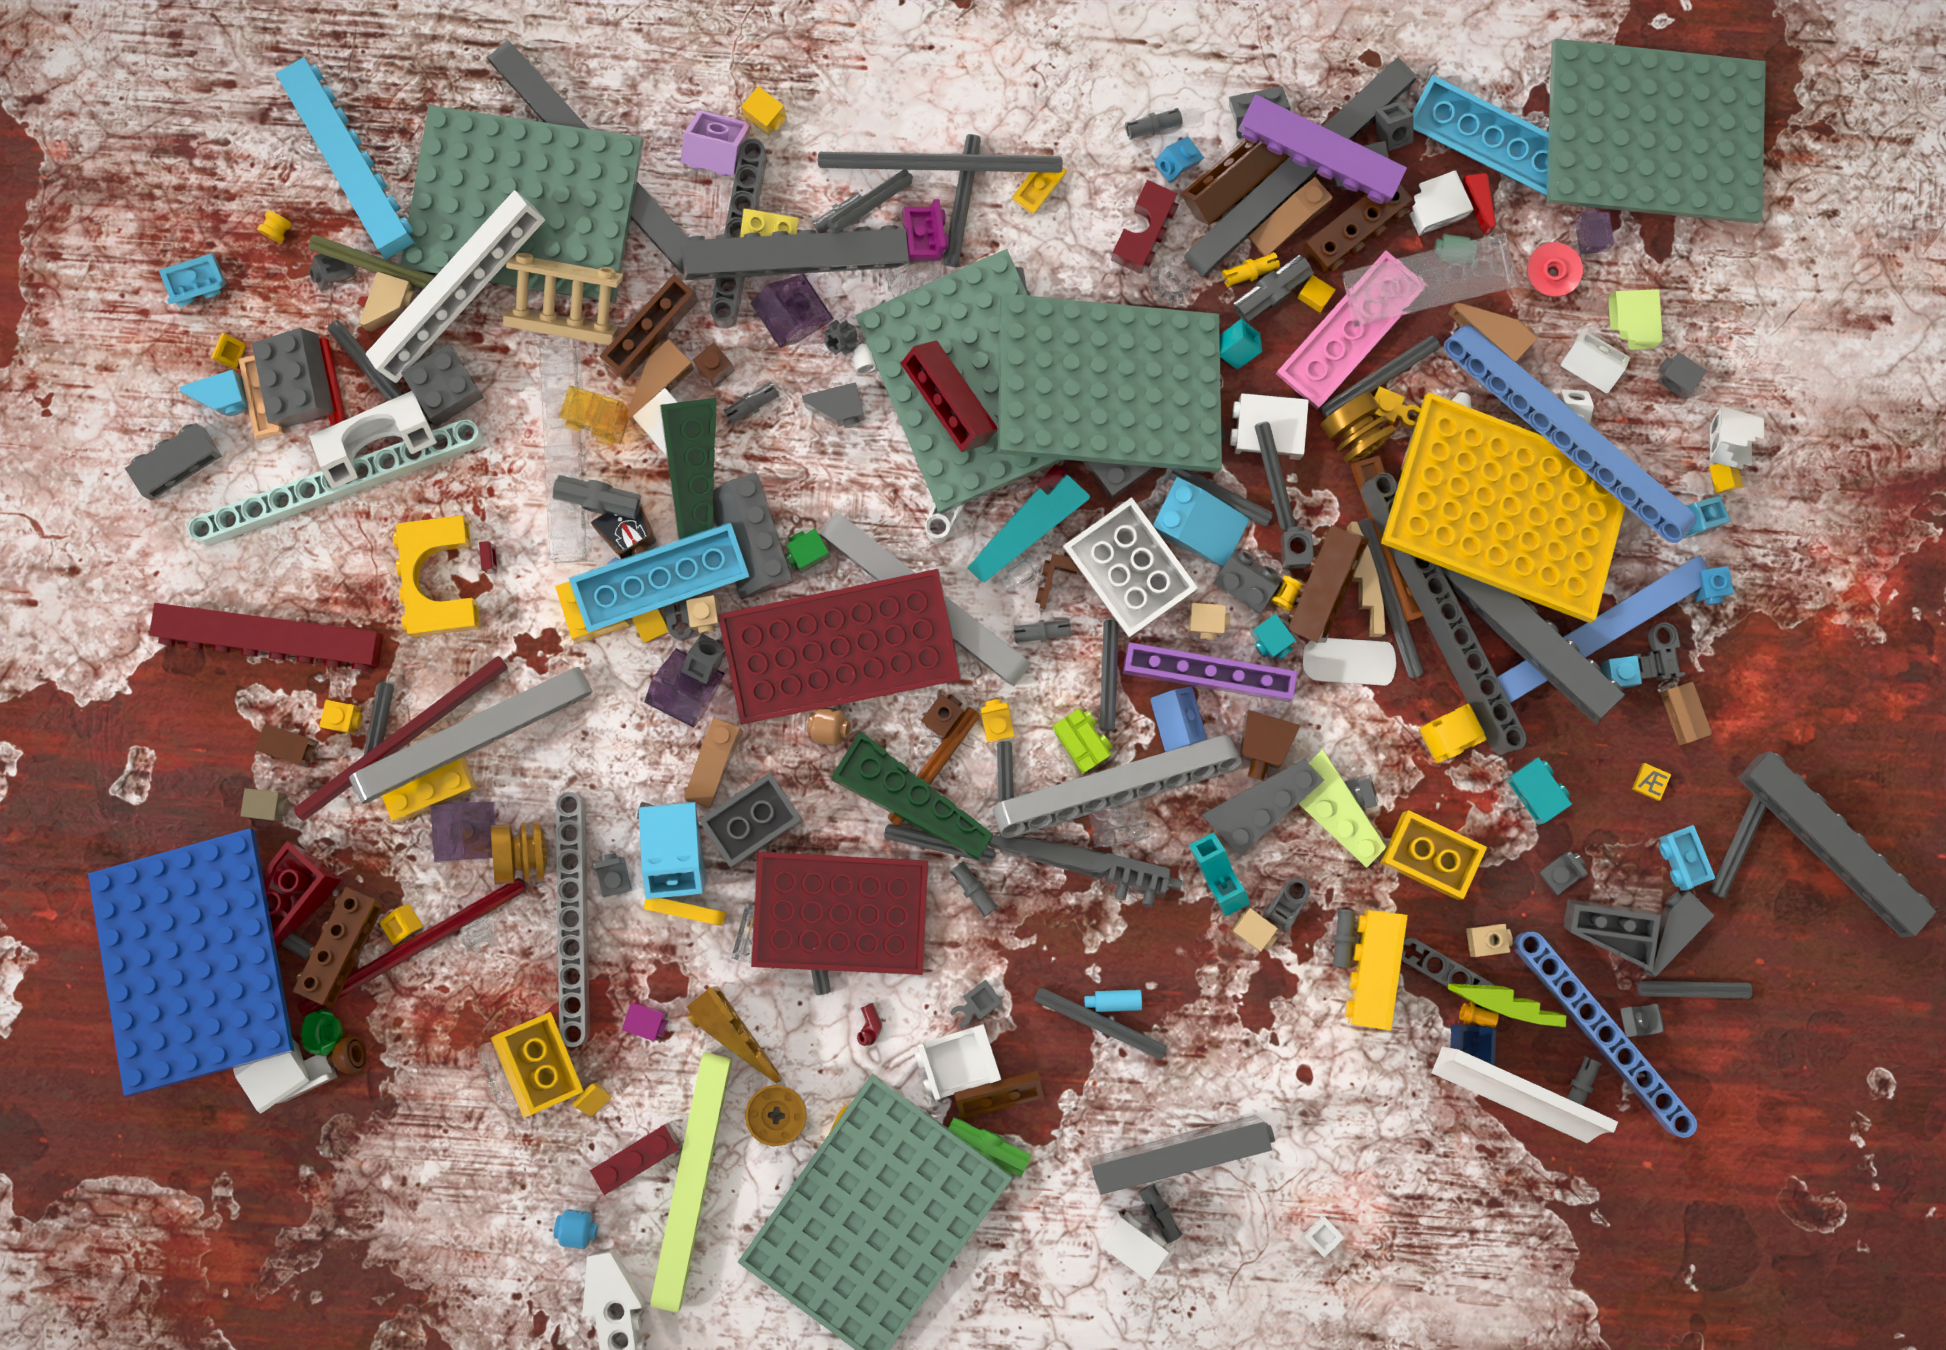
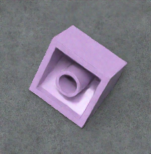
M698 110L684 132L680 163L687 164L694 169L715 171L722 176H734L740 147L748 139L751 123Z

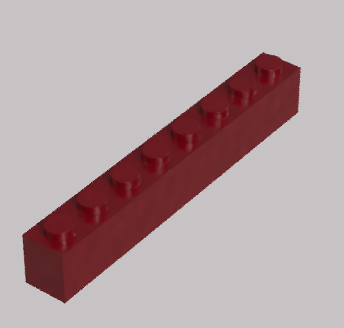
M154 603L149 631L150 637L158 639V644L175 646L176 642L186 643V648L203 650V645L213 646V651L230 654L231 649L241 650V655L258 657L259 653L269 654V659L286 661V656L297 657L296 662L313 664L314 660L324 661V666L341 668L342 663L351 664L353 670L369 672V667H379L384 636L376 631Z

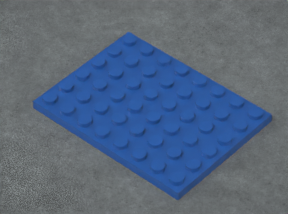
M251 828L88 873L124 1096L131 1097L295 1051L255 830Z

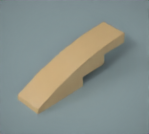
M1351 522L1347 526L1348 530L1363 536L1357 522ZM1367 545L1352 582H1358V609L1370 610V637H1382L1385 634L1384 605L1378 574Z

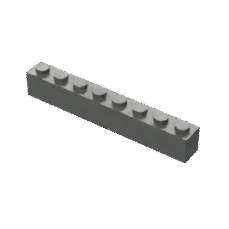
M887 225L881 227V230H870V227H857L851 232H843L841 230L838 233L828 229L827 233H816L815 230H802L799 234L788 235L787 231L773 232L772 236H761L760 233L744 234V237L733 238L731 234L717 235L716 239H705L704 236H691L682 245L685 280L904 268L909 262L906 229H898L896 225Z
M1440 566L1453 593L1595 725H1598L1622 701L1625 696L1622 692V687L1611 678L1608 680L1601 673V668L1596 662L1584 658L1579 653L1580 650L1574 642L1569 639L1565 640L1559 635L1557 627L1549 620L1544 621L1530 602H1523L1515 594Z
M1772 751L1758 754L1737 779L1901 938L1916 936L1936 913L1929 905L1930 901L1921 893L1916 892L1909 885V881L1905 876L1895 872L1888 865L1889 862L1883 855L1867 845L1868 841L1866 838L1854 832L1847 825V820L1842 815L1833 812L1826 805V800L1806 785V781L1802 776L1793 773L1785 765L1786 762L1780 755Z

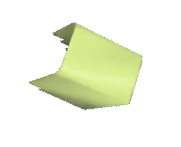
M1660 290L1614 291L1610 295V329L1620 332V338L1628 341V348L1630 350L1655 349L1663 341Z

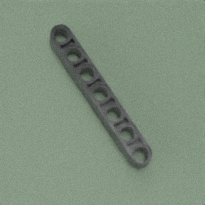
M749 138L740 147L724 234L732 235L736 229H741L743 212L737 210L739 204L747 202L751 205L749 209L758 211L767 163L765 147L759 139ZM752 150L760 152V155L755 159L747 157V154ZM747 176L755 178V182L751 185L742 183L743 179ZM745 277L715 279L710 313L718 327L730 328L736 323ZM728 281L736 283L735 288L731 291H724L722 289L723 285ZM722 308L731 310L730 315L726 318L718 317L717 313Z

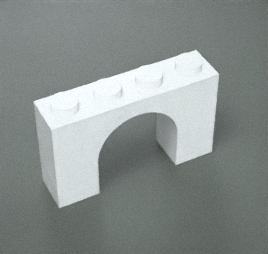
M412 391L309 436L319 466L331 489H335L358 478L353 465V459L361 448L374 440L387 436L401 437L410 454L437 443L424 412Z

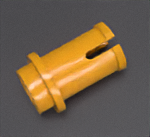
M1472 1002L1469 1004L1464 1003L1459 1015L1460 1020H1463L1467 1025L1474 1023L1485 1027H1496L1499 1017L1498 1012L1476 1007Z

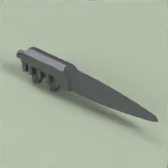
M994 835L988 845L1022 858L1087 875V877L1100 879L1105 876V884H1117L1115 898L1118 900H1126L1128 887L1133 888L1132 891L1135 892L1139 890L1145 891L1142 905L1146 907L1154 906L1156 894L1157 897L1163 898L1167 888L1180 891L1182 886V880L1170 877L1169 868L1088 848L1018 837L1004 838Z

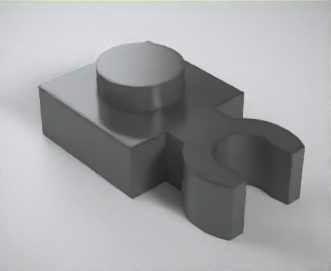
M985 979L963 996L967 1004L965 1006H955L950 1014L954 1015L958 1011L965 1013V1020L959 1024L962 1028L969 1024L974 1013L979 1019H982L1003 1002Z

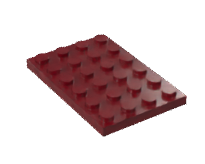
M757 852L751 967L923 975L928 861Z

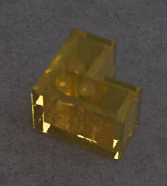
M569 385L559 414V418L565 423V428L576 432H581L582 429L588 430L592 433V436L596 437L598 443L612 446V443L621 445L629 421L626 416L628 409L623 401Z

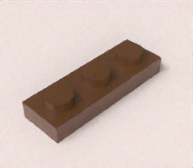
M1038 1071L954 1092L961 1120L1044 1098Z

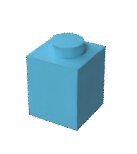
M1637 656L1609 659L1601 663L1602 674L1608 680L1610 678L1615 680L1622 689L1642 684Z

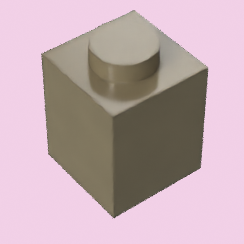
M245 788L240 816L282 822L283 816H286L289 807L286 794Z

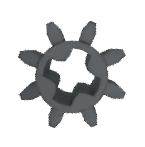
M838 320L828 325L829 329L823 332L826 347L834 352L835 355L841 351L844 355H847L854 350L853 346L859 342L855 327L848 323L847 320L839 323Z

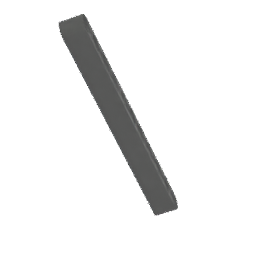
M509 40L505 41L487 57L497 72L544 123L589 129ZM637 182L631 219L683 275L682 245L685 240H688V237Z
M1399 57L1396 58L1322 127L1353 141L1376 119V109L1396 101L1416 81L1418 76ZM1290 156L1186 253L1184 259L1202 278L1206 277L1280 206L1311 180L1318 170L1309 165L1302 167L1292 161L1293 157Z
M1386 472L1377 474L1364 482L1361 487V495L1382 536L1398 487L1394 477ZM1388 546L1459 687L1485 732L1491 749L1500 755L1522 749L1526 743L1525 731L1440 566Z

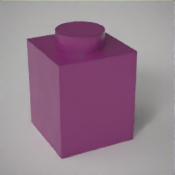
M632 1002L622 1030L651 1041H657L659 1036L664 1037L668 1028L669 1021L665 1020L667 1013Z

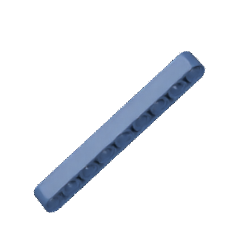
M1698 555L1600 614L1594 622H1587L1563 638L1574 642L1580 650L1579 653L1585 658L1701 588L1700 572L1709 569L1702 556ZM1526 660L1497 677L1510 703L1547 681Z
M1522 932L1518 934L1513 943L1516 953L1668 1133L1682 1138L1692 1136L1697 1128V1121L1693 1114L1628 1037H1626L1547 941L1536 932ZM1527 937H1531L1535 942V948L1530 953L1523 946L1524 940ZM1546 959H1550L1554 965V969L1549 975L1545 974L1542 970V964ZM1566 981L1572 985V993L1568 997H1565L1561 992V986ZM1585 1003L1591 1008V1015L1587 1019H1583L1580 1015V1008ZM1606 1026L1610 1031V1036L1603 1042L1599 1037V1030ZM1625 1048L1629 1057L1624 1064H1621L1618 1060V1052ZM1641 1071L1646 1072L1648 1078L1643 1086L1637 1083V1075ZM1663 1093L1666 1097V1104L1663 1108L1659 1109L1656 1105V1098L1659 1094ZM1682 1116L1685 1119V1127L1677 1131L1675 1120Z

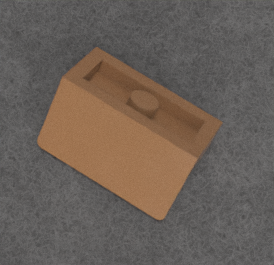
M1693 682L1660 692L1679 745L1690 743L1712 734Z

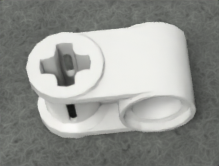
M933 503L932 510L925 524L926 536L931 542L939 544L949 538L965 504L939 514L935 503ZM935 523H941L946 527L944 533L937 535L932 533L930 528Z

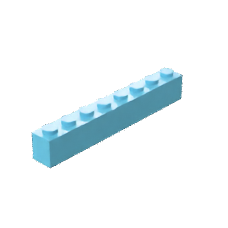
M305 57L275 73L383 257L388 259L414 244L415 242L410 236V233L414 230L406 217H399L397 211L401 208L393 195H386L384 189L388 187L380 173L374 174L371 167L375 165L367 151L361 152L358 145L362 144L355 130L351 129L349 131L345 125L349 122V119L341 107L336 109L333 102L337 99L328 85L323 87L320 80L324 79L317 65L313 64L310 66Z

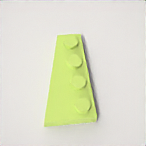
M1322 748L1309 763L1324 778V781L1308 794L1299 805L1367 868L1387 846Z

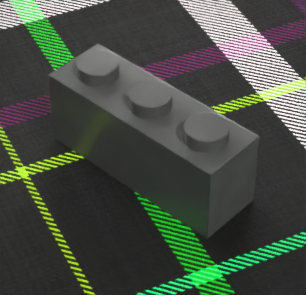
M197 423L186 425L172 439H165L157 443L153 451L132 459L131 464L125 470L143 497L151 501L222 457L205 428Z

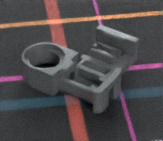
M1660 623L1653 626L1648 633L1651 652H1648L1649 656L1641 657V654H1633L1628 657L1637 656L1639 658L1638 664L1640 665L1641 679L1656 677L1658 681L1683 677L1685 672L1680 673L1676 648L1680 647L1676 628L1670 623ZM1660 628L1665 629L1669 633V641L1666 644L1661 643L1657 639V631Z

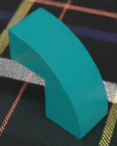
M1213 832L1189 844L1198 868L1224 916L1226 917L1249 905L1250 901L1247 893L1233 872L1226 850Z

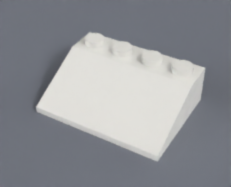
M1132 497L1063 546L1129 638L1195 594L1198 589Z

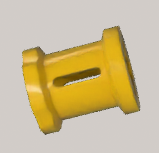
M1284 576L1282 579L1283 584L1277 595L1272 597L1271 602L1291 612L1299 596L1302 583L1289 576Z

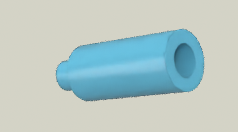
M1141 990L1095 991V996H1084L1085 1008L1095 1007L1096 1012L1142 1010Z

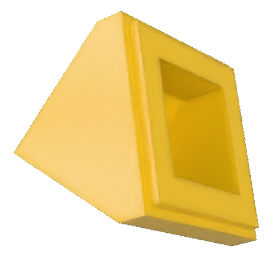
M222 332L211 358L217 363L237 369L239 359L242 357L247 344Z
M1718 463L1709 466L1715 493L1743 488L1738 468Z

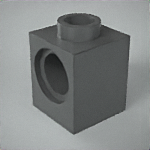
M1401 101L1376 109V137L1380 142L1386 141L1388 151L1413 143V114Z
M1679 352L1673 358L1667 357L1658 369L1661 374L1656 381L1682 399H1685L1692 394L1707 370Z
M1301 526L1287 528V532H1283L1280 536L1282 569L1310 568L1314 558L1312 530L1304 531V527ZM1299 541L1304 547L1303 553H1294L1290 548V542Z
M702 634L688 651L681 672L707 684L721 665L725 654L724 644Z

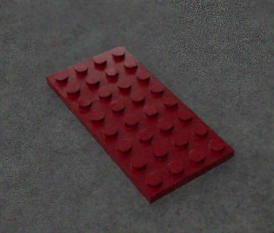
M939 569L718 614L741 725L962 680Z

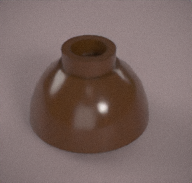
M348 1035L336 1043L327 1059L332 1068H337L345 1074L356 1075L364 1070L367 1062V1053L363 1042L357 1036Z

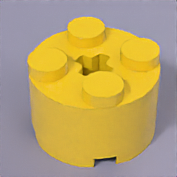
M1469 703L1418 728L1436 763H1440L1448 758L1450 759L1464 752L1465 749L1487 740L1485 732Z

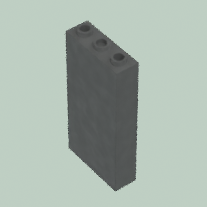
M1253 1115L1089 1158L1096 1187L1100 1195L1272 1151L1271 1143L1275 1142V1137L1271 1125Z

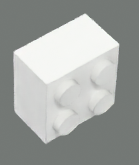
M1118 1211L1099 1237L1100 1246L1149 1282L1169 1253L1165 1246L1167 1242L1151 1228L1148 1232L1141 1228V1221L1128 1211L1124 1215Z

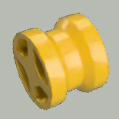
M267 210L265 214L266 219L263 224L258 226L257 230L266 237L282 244L285 239V231L289 230L293 224L282 216Z

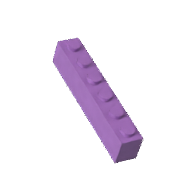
M1256 94L1237 130L1242 133V137L1254 143L1260 141L1268 145L1267 149L1278 155H1282V153L1293 157L1292 161L1302 167L1309 165L1317 169V173L1324 178L1332 179L1334 177L1342 181V185L1349 190L1357 192L1359 189L1367 193V197L1370 200L1379 204L1383 202L1388 203L1393 198L1407 169L1403 165Z
M1130 642L1127 646L1123 674L1288 703L1294 697L1298 672Z

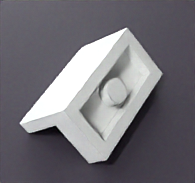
M1582 329L1572 348L1563 359L1561 366L1601 391L1609 393L1625 371L1630 357Z
M315 1055L305 1060L304 1065L309 1082L276 1104L287 1102L337 1078L335 1069L328 1063V1055Z

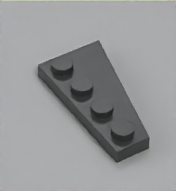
M1303 759L1237 796L1202 813V816L1241 856L1321 784L1324 778L1306 759Z

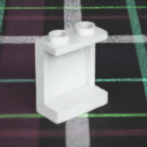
M1241 394L1239 402L1234 401L1232 418H1237L1236 429L1231 430L1230 445L1235 446L1234 453L1240 454L1241 451L1261 453L1255 425L1268 421L1271 426L1277 454L1290 455L1289 459L1301 460L1305 449L1308 400Z
M984 1023L919 1044V1051L914 1052L919 1069L925 1067L928 1079L923 1080L927 1095L928 1097L933 1095L935 1101L953 1095L954 1092L1001 1080Z

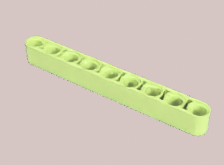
M703 1052L651 1297L650 1307L679 1313L682 1306L729 1080L732 1057Z

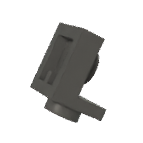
M318 254L314 255L309 267V274L312 282L317 283L320 291L327 289L329 283L355 277L356 270L352 264Z
M1371 774L1345 781L1360 807L1365 805L1367 809L1378 806L1379 800Z
M1571 851L1562 853L1538 872L1554 895H1559L1579 878H1584L1588 875L1584 869L1586 867L1584 860L1577 853L1573 854Z
M616 853L600 856V862L593 863L594 869L597 870L602 897L605 898L632 891L625 858H617Z
M1659 1004L1620 1009L1626 1037H1640L1665 1031Z

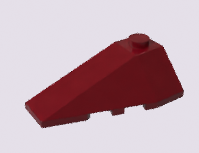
M290 841L283 845L269 863L266 873L269 874L264 883L276 947L325 902L342 880L326 864Z

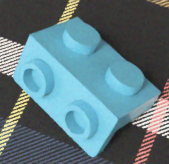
M214 252L159 270L169 295L167 299L169 305L177 302L178 307L194 302L193 297L202 294L205 298L216 296L221 293L220 289L226 285Z
M1694 825L1659 837L1662 843L1659 844L1660 852L1663 858L1669 861L1672 871H1670L1671 879L1674 885L1679 887L1681 891L1690 890L1694 886L1715 879Z

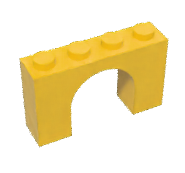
M459 515L397 523V532H393V542L395 548L399 549L396 570L398 576L402 578V587H399L400 602L404 603L405 614L402 615L403 630L407 631L408 635L416 638L480 629L478 602L476 600L466 598L441 602L432 601L424 595L419 582L420 570L424 562L433 554L440 551L472 547L469 520L465 516Z

